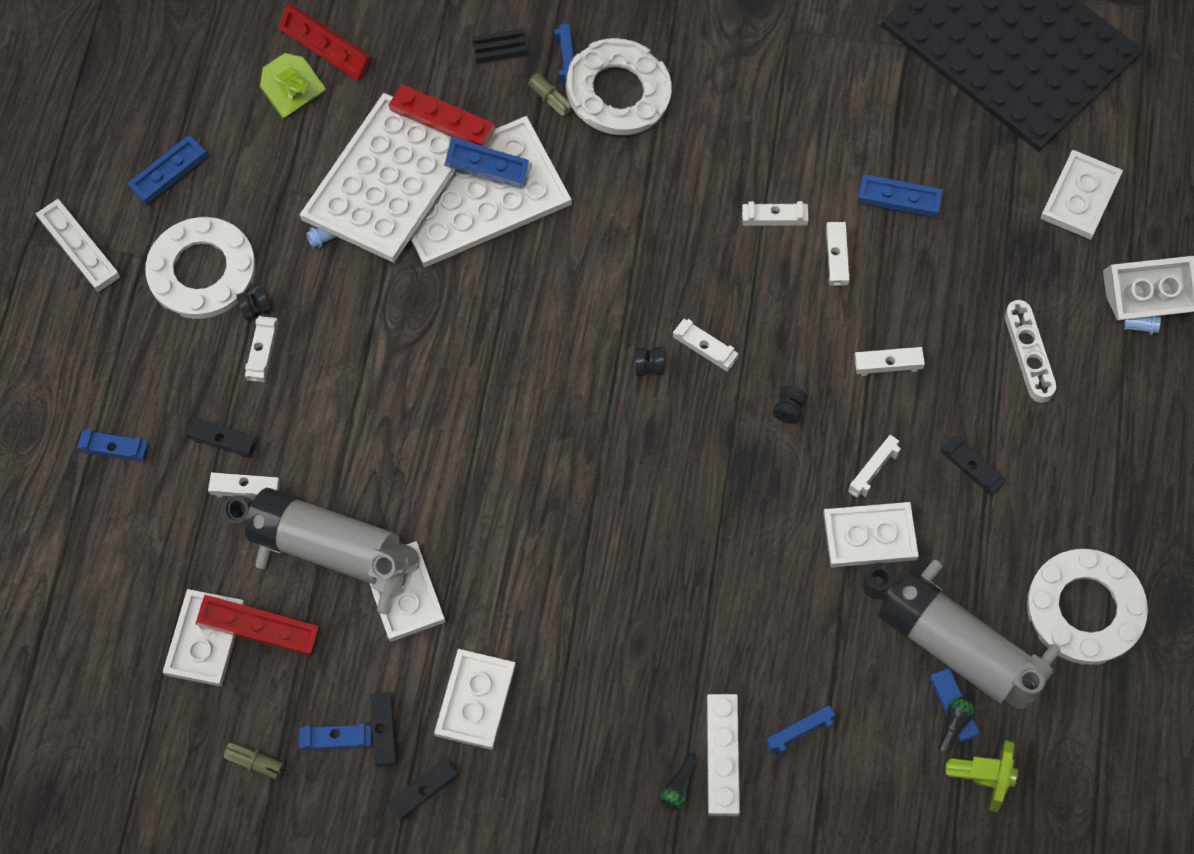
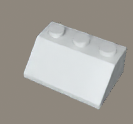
M1194 256L1113 264L1103 270L1106 298L1117 320L1194 312Z

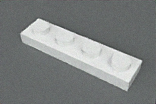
M59 199L36 213L41 223L97 292L120 278L116 269Z
M707 694L708 816H739L737 694Z

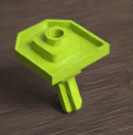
M284 53L263 67L260 89L282 119H285L326 91L324 85L301 56Z
M1004 742L999 760L974 757L973 761L949 759L945 766L946 774L949 777L972 779L978 785L993 788L989 810L998 812L1009 786L1015 787L1018 769L1013 768L1014 759H1012L1014 743Z

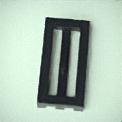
M523 28L472 37L477 64L528 56ZM521 45V47L505 49L506 47ZM494 49H495V51L480 53V52H482V51H488V50H494Z

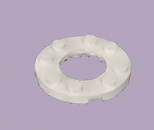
M604 39L589 44L587 49L574 57L566 78V93L573 110L584 122L602 132L629 135L642 132L655 125L661 119L670 101L671 80L663 62H659L651 55L650 50L645 46L625 39ZM609 67L628 69L636 74L642 82L643 97L636 105L625 109L607 106L594 93L593 80L596 75Z
M210 217L188 219L167 229L151 247L146 261L147 282L156 300L165 309L176 312L182 317L193 319L217 316L239 303L236 294L246 292L249 285L253 283L256 272L255 256L246 236L229 222ZM197 244H209L220 249L226 257L227 264L224 275L216 284L203 289L185 287L178 282L174 273V265L178 261L180 254Z
M1092 549L1070 550L1048 560L1035 575L1027 597L1028 617L1032 621L1040 641L1047 648L1051 644L1057 645L1061 650L1058 656L1079 664H1102L1124 655L1141 636L1147 620V600L1144 589L1136 575L1117 558ZM1079 579L1096 580L1103 584V586H1106L1116 603V615L1111 625L1102 631L1092 633L1079 631L1069 625L1059 608V597L1064 586Z

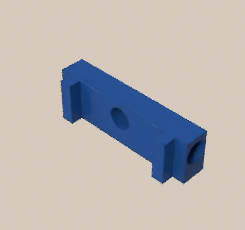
M560 24L559 29L554 30L555 41L556 43H561L564 70H559L560 84H566L569 66L573 60L570 26L569 24Z
M86 429V431L82 430L77 448L82 453L145 462L150 444L139 437L133 439L96 433ZM116 446L114 451H110V448Z
M949 668L932 674L929 677L933 691L935 690L946 717L951 700L962 697ZM973 718L964 727L961 734L957 735L956 739L959 744L978 737L979 731Z
M830 705L767 738L766 745L771 754L777 751L779 756L786 752L785 746L822 726H824L826 731L831 729L835 714Z
M371 725L304 726L299 728L300 750L372 748ZM334 732H340V736L337 739L332 738Z

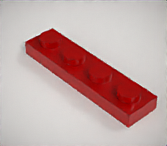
M295 5L286 6L278 27L279 29L354 79H363L372 58L371 55Z
M403 84L388 104L389 109L395 113L453 138L485 147L495 131L494 123Z
M205 594L195 625L309 657L319 627Z

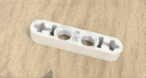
M1015 300L1008 305L1005 313V321L1030 397L1040 403L1047 402L1054 395L1056 382L1032 309L1025 301ZM1014 310H1018L1019 314H1023L1021 319L1022 326H1019V317L1013 315ZM1028 333L1033 337L1034 342L1024 344L1019 340V335ZM1029 358H1037L1042 363V367L1032 369L1028 366L1027 360ZM1041 375L1040 381L1042 386L1048 387L1046 393H1043L1041 389H1037L1039 385L1038 377Z

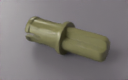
M539 73L532 76L528 86L542 97L543 103L551 105L561 116L571 113V104L559 93L557 86H552Z
M230 742L224 752L225 759L247 767L248 772L252 773L254 770L276 781L282 774L280 768L283 769L285 765L282 761L280 762L261 754L259 749L253 751L234 742Z

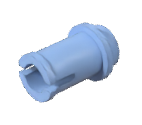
M313 227L310 228V232L306 233L308 241L313 248L316 246L320 248L322 243L337 237L320 228L315 229Z
M1161 317L1127 319L1124 321V330L1149 332V335L1159 333Z

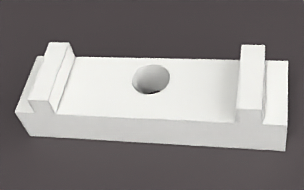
M797 201V204H754V202H748V204H743L742 207L743 226L808 225V204H803V201Z
M827 222L826 240L829 285H848L849 268L846 222ZM832 252H837L839 255H833Z
M258 316L255 323L256 329L249 360L245 366V377L249 381L265 382L279 322L277 318ZM258 347H263L262 350L256 351Z
M683 319L673 332V338L727 372L738 359L739 353L734 351L732 346H726L693 325V321L689 319ZM706 345L708 348L702 349L700 346Z
M922 347L855 352L854 356L856 373L862 376H867L868 373L903 370L917 372L918 369H923L925 365ZM886 361L893 362V365H888Z
M891 435L888 436L850 484L849 493L856 498L860 495L866 497L869 494L871 486L868 484L890 457L896 459L899 456L901 449L898 447L899 440Z
M211 473L208 491L210 495L222 498L223 496H234L244 493L257 495L266 487L279 491L280 480L277 477ZM244 481L249 482L246 486H241Z

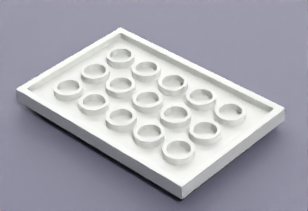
M383 93L304 207L300 217L304 222L394 263L456 169L444 166L451 136L391 111L388 104L393 97Z
M527 116L496 128L485 145L487 148L529 160L522 188L456 169L410 238L424 268L572 205L567 190Z

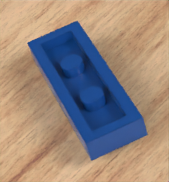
M188 135L127 183L128 187L147 205L206 159L208 155Z
M451 137L444 166L522 188L529 160Z
M863 174L857 203L937 218L943 189Z

